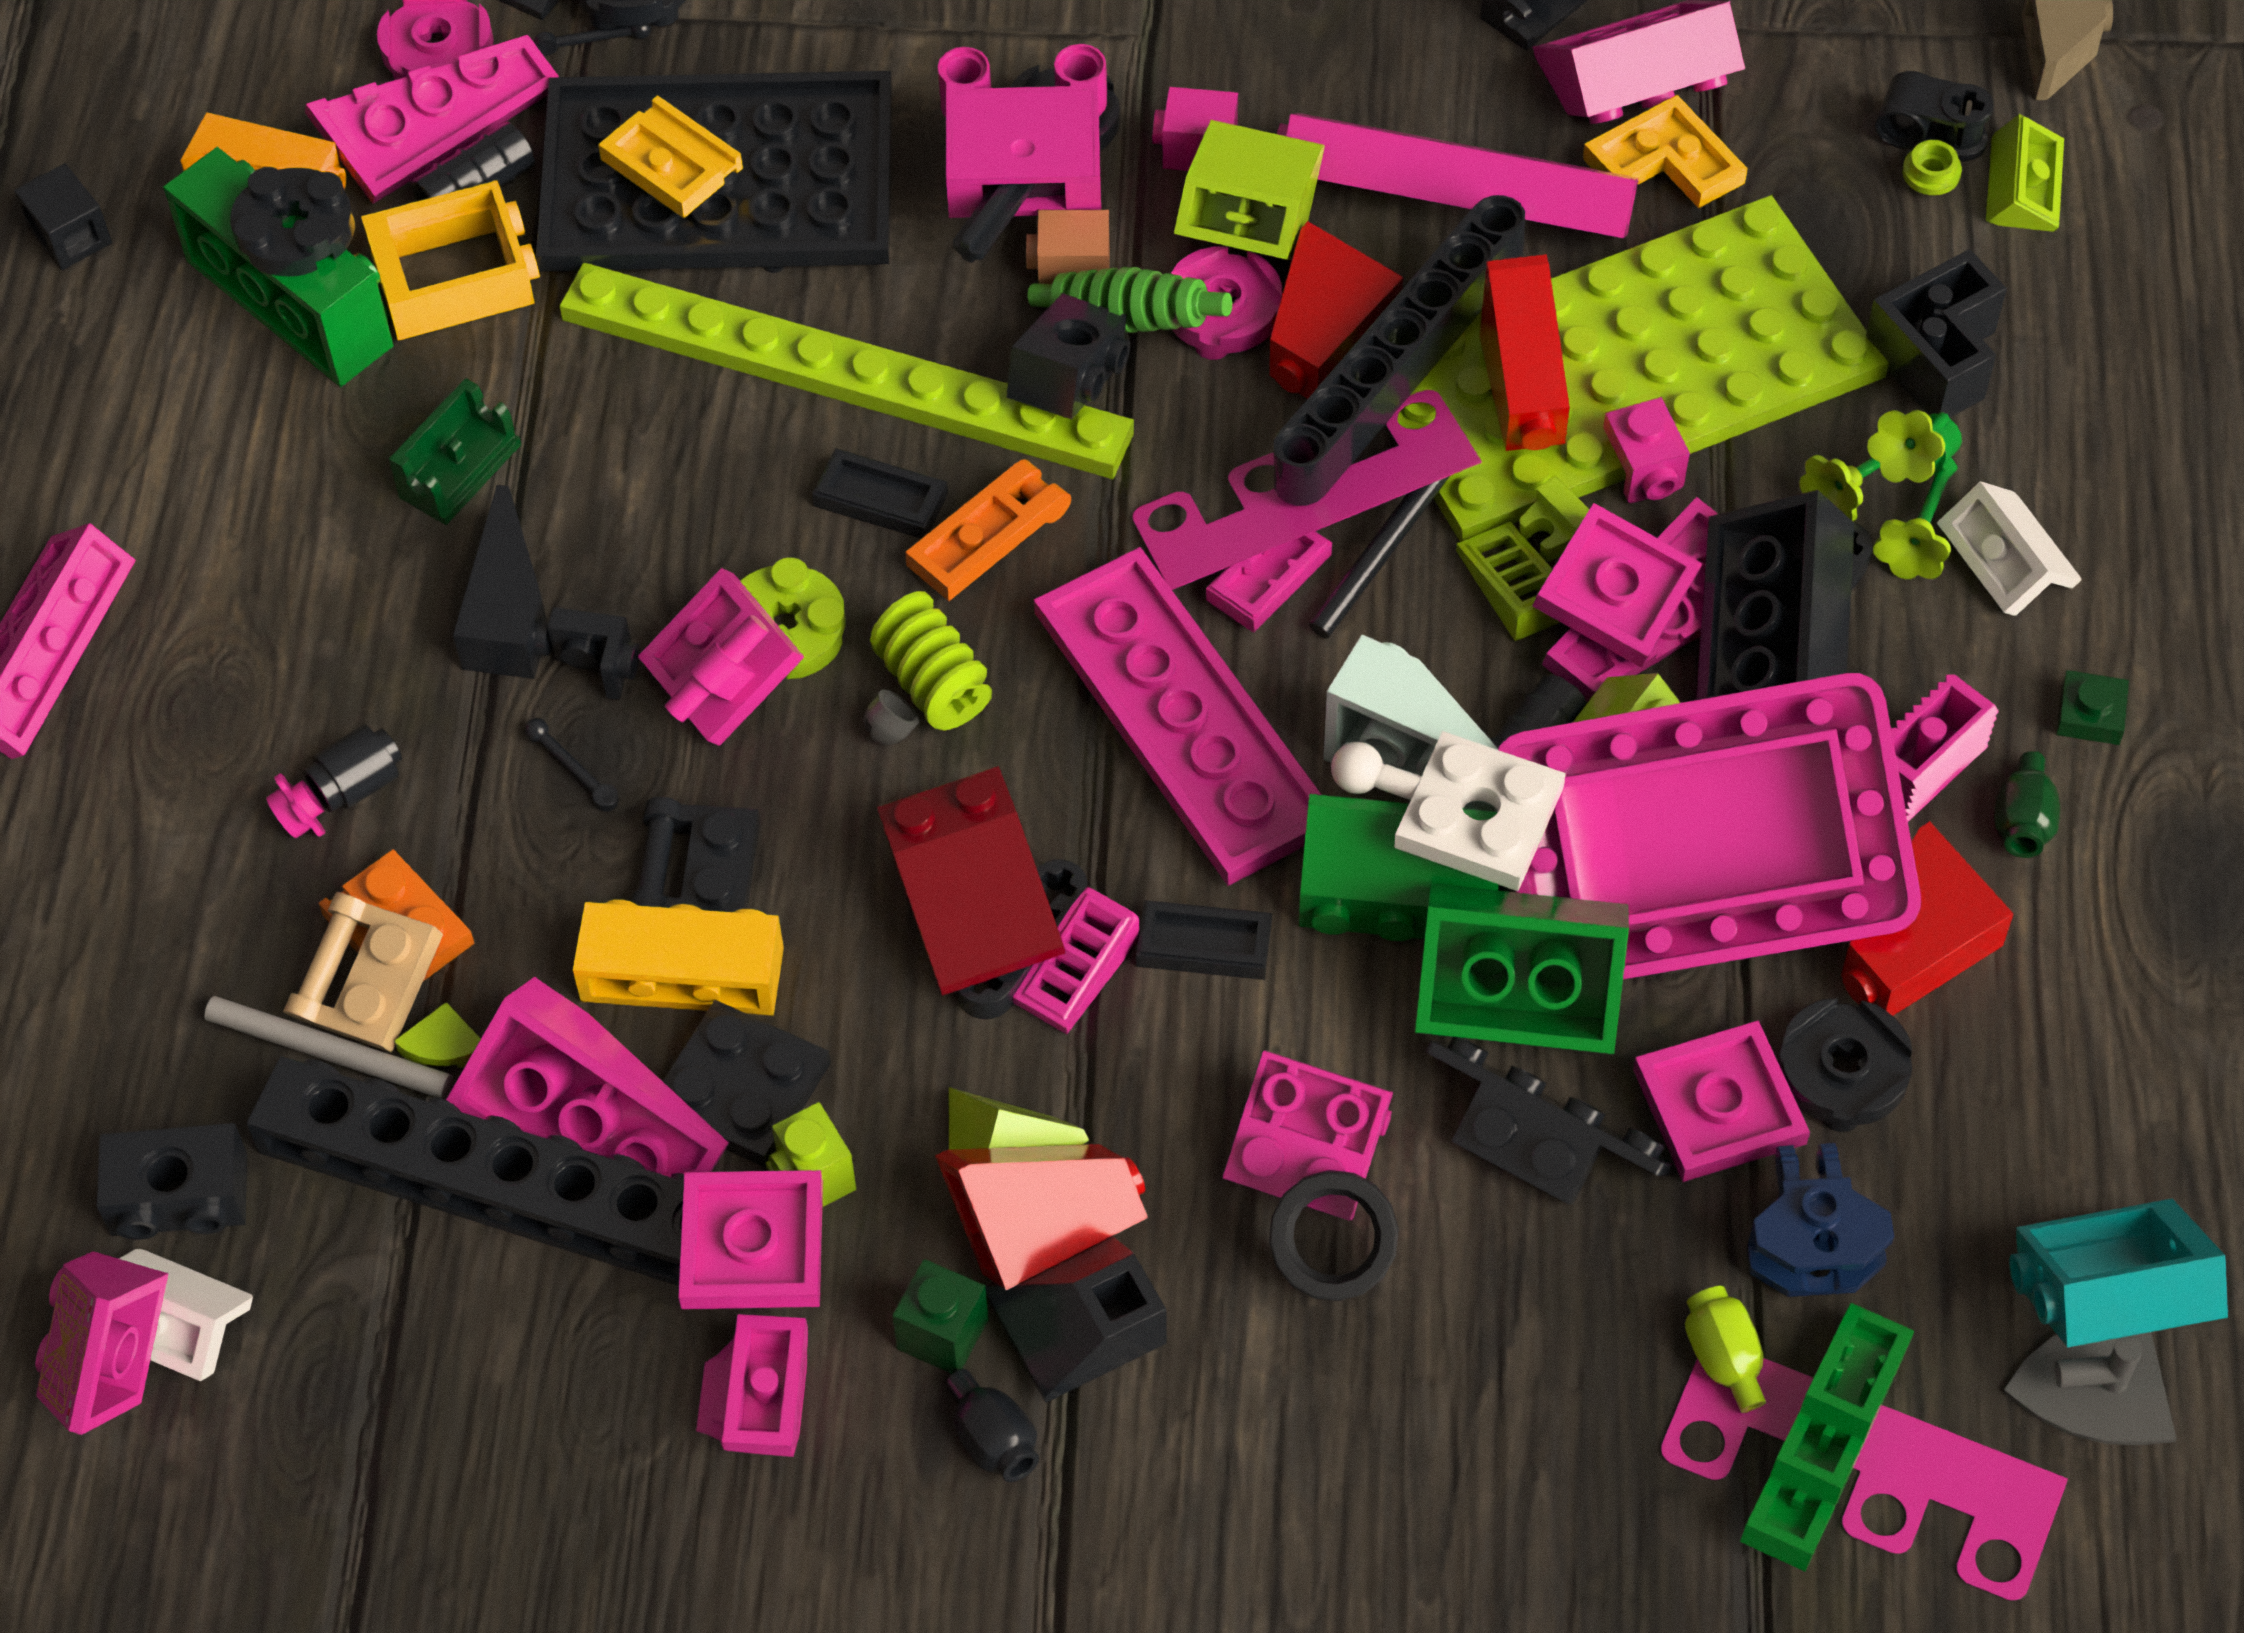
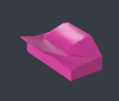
M738 1314L736 1332L733 1339L719 1354L705 1362L697 1432L720 1440L723 1450L794 1457L800 1434L807 1373L808 1326L806 1318Z

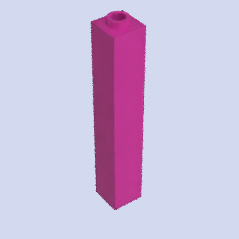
M1302 113L1290 114L1289 124L1280 123L1277 131L1278 135L1325 145L1318 180L1472 209L1483 198L1492 195H1504L1514 198L1521 203L1525 210V220L1624 238L1628 234L1639 180L1638 177Z

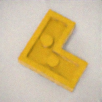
M1678 95L1584 144L1583 160L1592 169L1638 177V185L1664 171L1698 208L1745 184L1748 168Z

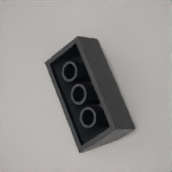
M1819 490L1709 516L1696 700L1847 673L1854 522Z

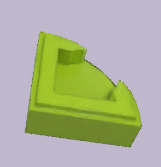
M446 1002L394 1042L397 1051L409 1061L427 1066V1064L436 1066L457 1065L458 1068H463L466 1066L481 1038Z

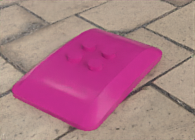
M1838 674L1524 731L1508 737L1498 748L1499 751L1566 773L1564 788L1520 889L1516 892L1628 904L1629 933L1623 979L1892 934L1906 929L1916 919L1921 908V892L1886 699L1881 687L1872 678L1863 674Z

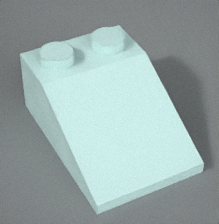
M1361 635L1327 690L1323 760L1332 763L1335 753L1345 744L1364 742L1373 746L1379 752L1383 764L1422 776L1442 731L1498 750L1494 743L1419 659L1410 656L1403 648L1389 642L1381 643ZM1472 801L1462 808L1498 812L1493 805L1485 801Z

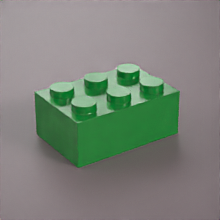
M1431 883L1415 1033L1614 1054L1629 933L1628 904Z

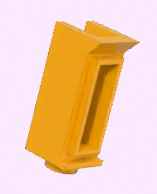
M207 112L180 160L183 171H185L218 146L236 162L241 159L245 160L255 170L263 167H274L278 170L285 168H309L321 172H332L341 179L344 191L346 187V171L344 168H341L335 142Z

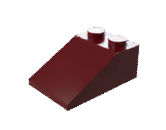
M999 766L877 807L892 857L942 996L1066 954L1018 814Z

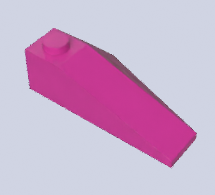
M533 977L504 998L446 1101L454 1104L463 1113L486 1119L487 1116L491 1115L503 1117L515 1123L522 1131L546 1139L549 1135L564 1136L578 1143L583 1150L607 1158L611 1154L625 1155L638 1161L646 1170L668 1177L674 1173L712 1172L729 1144L727 1140L589 1013L536 977Z

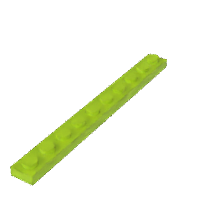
M588 263L582 264L560 304L562 320L1110 479H1114L1134 435V419L1084 405L1071 420L1006 398L1008 383Z

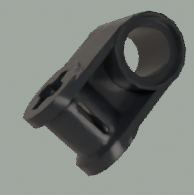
M1917 71L1900 72L1892 77L1875 123L1876 133L1888 145L1903 149H1914L1916 145L1923 141L1939 140L1954 148L1959 161L1974 160L1981 156L1987 148L1988 134L1984 125L1992 116L1994 101L1989 92L1974 84H1961L1934 78ZM1967 101H1972L1970 115L1965 116ZM1959 129H1962V142L1958 145L1956 143L1957 133Z

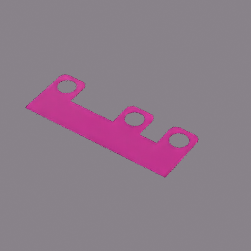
M1424 390L1409 396L1386 423L1399 446L1350 465L1327 494L1316 503L1296 506L1286 503L1278 497L1275 489L1258 493L1252 492L1245 487L1244 479L1249 471L1262 465L1274 466V453H1269L1234 468L1228 475V480L1244 507L1241 511L1206 524L1191 495L1186 492H1174L1140 506L1134 511L1132 518L1164 580L1171 590H1174L1480 464L1482 461L1440 394L1434 390ZM1424 402L1435 408V419L1423 428L1407 429L1398 423L1397 417L1399 412L1409 404ZM1175 504L1185 509L1187 513L1186 520L1175 530L1158 532L1153 530L1148 524L1150 514L1163 505Z
M1697 1358L1662 1442L1661 1451L1663 1457L1669 1463L1711 1480L1724 1478L1731 1470L1748 1426L1781 1440H1786L1813 1377L1764 1358L1763 1367L1756 1379L1766 1404L1756 1410L1741 1413L1731 1389L1719 1385L1709 1378ZM1882 1405L1854 1466V1469L1859 1470L1860 1474L1843 1515L1842 1524L1850 1536L1888 1552L1900 1554L1906 1552L1912 1546L1929 1499L1974 1517L1957 1563V1572L1960 1578L1972 1586L2004 1599L2018 1600L2024 1597L2029 1589L2068 1478ZM1696 1421L1709 1422L1718 1427L1722 1432L1725 1446L1722 1454L1717 1459L1710 1462H1697L1690 1459L1683 1452L1680 1445V1435L1683 1429L1690 1423ZM1875 1494H1888L1898 1499L1906 1511L1904 1527L1898 1533L1890 1536H1881L1871 1532L1864 1525L1861 1518V1508L1866 1499ZM1989 1540H2003L2014 1546L2021 1558V1569L2018 1575L2007 1582H1994L1984 1577L1978 1570L1975 1560L1976 1552L1983 1543Z

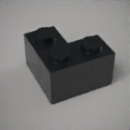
M1968 249L1874 299L1866 337L1889 362L1888 371L1928 415L1945 412L1950 418L1985 399L1996 354L1983 339L1996 332L2007 288L1971 249Z

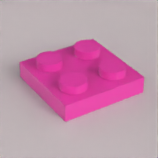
M1593 503L1537 594L1532 606L1642 668L1703 563Z
M1759 1020L1635 1057L1633 1071L1682 1182L1776 1154V1147L1794 1145V1148L1806 1145L1808 1142L1810 1131Z
M821 1170L684 1173L679 1278L681 1309L820 1307L823 1205Z

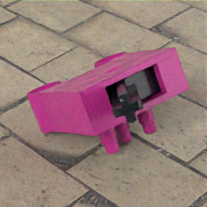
M1086 44L1070 45L1062 49L1054 62L1055 87L991 88L988 58L983 52L975 48H953L939 59L937 68L940 107L942 114L946 117V186L949 218L969 217L953 239V249L961 254L964 261L972 263L975 260H982L1013 216H1038V210H1101L1099 116L1105 111L1107 105V70L1105 57L1099 49Z

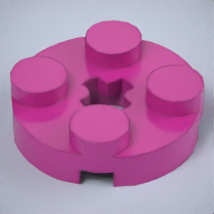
M402 0L404 6L396 10L391 17L388 9L382 16L377 30V40L384 65L393 74L394 80L407 77L408 72L429 65L433 69L458 61L459 56L493 46L494 42L487 11L480 3L478 8L467 0ZM433 33H442L444 40L436 43L427 42L431 40Z
M1213 246L1195 251L1176 264L1171 274L1180 275L1183 279L1186 277L1201 279L1205 283L1208 292L1230 293L1231 297L1235 296L1237 298L1232 305V311L1228 317L1206 316L1205 321L1199 327L1183 328L1181 326L1178 329H1172L1182 341L1194 346L1196 352L1201 357L1209 360H1218L1225 357L1228 353H1237L1253 348L1272 334L1282 298V283L1274 267L1263 257L1247 251L1246 258L1241 255L1229 254V247Z

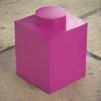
M1169 87L1166 110L1156 109L1153 123L1152 141L1153 144L1162 145L1163 169L1189 171L1210 120L1238 126V93Z

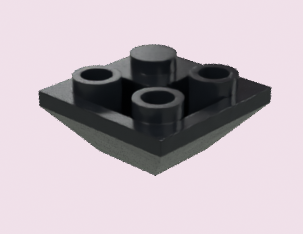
M1113 1236L1008 1290L1003 1289L995 1282L985 1285L988 1302L1045 1403L1167 1344L1166 1307L1135 1254Z

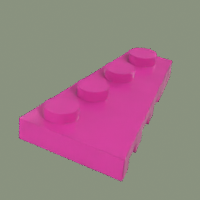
M525 35L461 55L458 61L433 69L429 65L410 71L407 77L377 86L375 82L352 90V94L330 101L323 98L307 103L305 114L325 140L335 142L340 161L372 204L432 168L433 163L439 164L455 154L457 149H463L479 139L480 134H487L548 96L549 77L559 76L531 38Z
M1696 497L1658 537V539L1703 564L1642 668L1572 628L1546 653L1542 665L1554 675L1562 677L1568 683L1577 687L1585 697V700L1589 702L1607 677L1637 675L1700 637L1709 516L1718 513Z

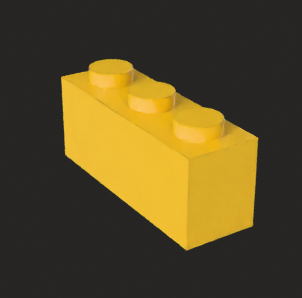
M610 900L606 903L585 902L573 966L580 1001L708 1011L713 1001L717 1000L746 1014L774 1016L784 950L779 916L766 915L755 909H739L734 912L705 911L688 904H677L670 908L638 906L626 900Z

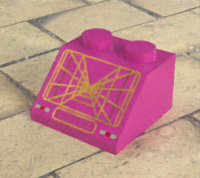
M93 1251L63 1264V1268L56 1274L49 1293V1303L54 1307L50 1331L39 1346L35 1362L36 1370L41 1373L36 1397L68 1431L82 1435L141 1404L169 1273Z

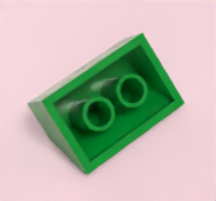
M1309 794L1300 891L1299 927L1314 928L1318 932L1329 935H1338L1345 932L1378 934L1382 938L1391 941H1405L1411 938L1425 939L1431 883L1498 890L1499 884L1394 848L1395 834L1409 803ZM1463 809L1467 816L1475 820H1488L1498 813Z

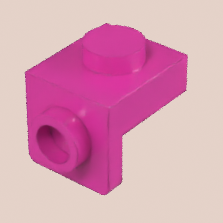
M1662 397L1605 413L1603 428L1626 473L1623 493L1628 503H1635L1645 499H1663L1684 486L1690 452Z

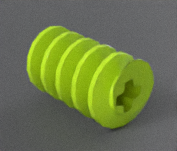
M916 591L900 598L880 616L871 632L872 650L884 660L888 671L897 677L901 688L911 695L914 705L924 712L927 722L935 729L946 731L963 725L980 713L992 699V689L989 685L983 684L987 677V668L979 660H973V650L966 643H959L960 633L953 626H946L947 617L940 609H933V599L928 593Z

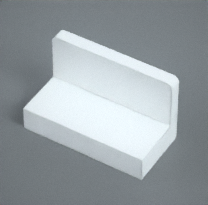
M1980 481L1937 522L2004 613L2016 616L2050 583L2073 588L2081 581V577L2023 501L2013 491Z
M135 1249L118 1258L169 1273L150 1360L199 1381L213 1374L226 1324L250 1310L253 1296L143 1249Z

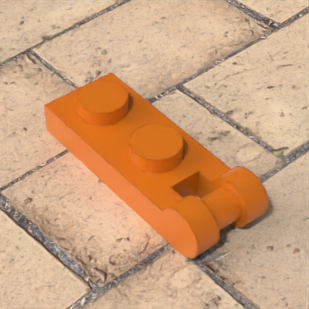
M1026 459L1020 460L905 552L906 565L946 600L950 601L1046 522L1050 524L1059 520L1070 506L1071 495L1058 484L1048 485L1041 479V470ZM1016 498H1027L1029 501L1023 505Z

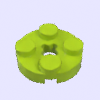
M783 558L773 566L759 569L740 581L772 619L780 614L795 615L796 626L794 628L788 629L783 624L778 625L804 656L799 664L786 676V679L803 678L814 674L827 666L837 656L843 644L842 635L846 628L845 608L841 593L829 578L816 570L807 568L806 564L800 559Z

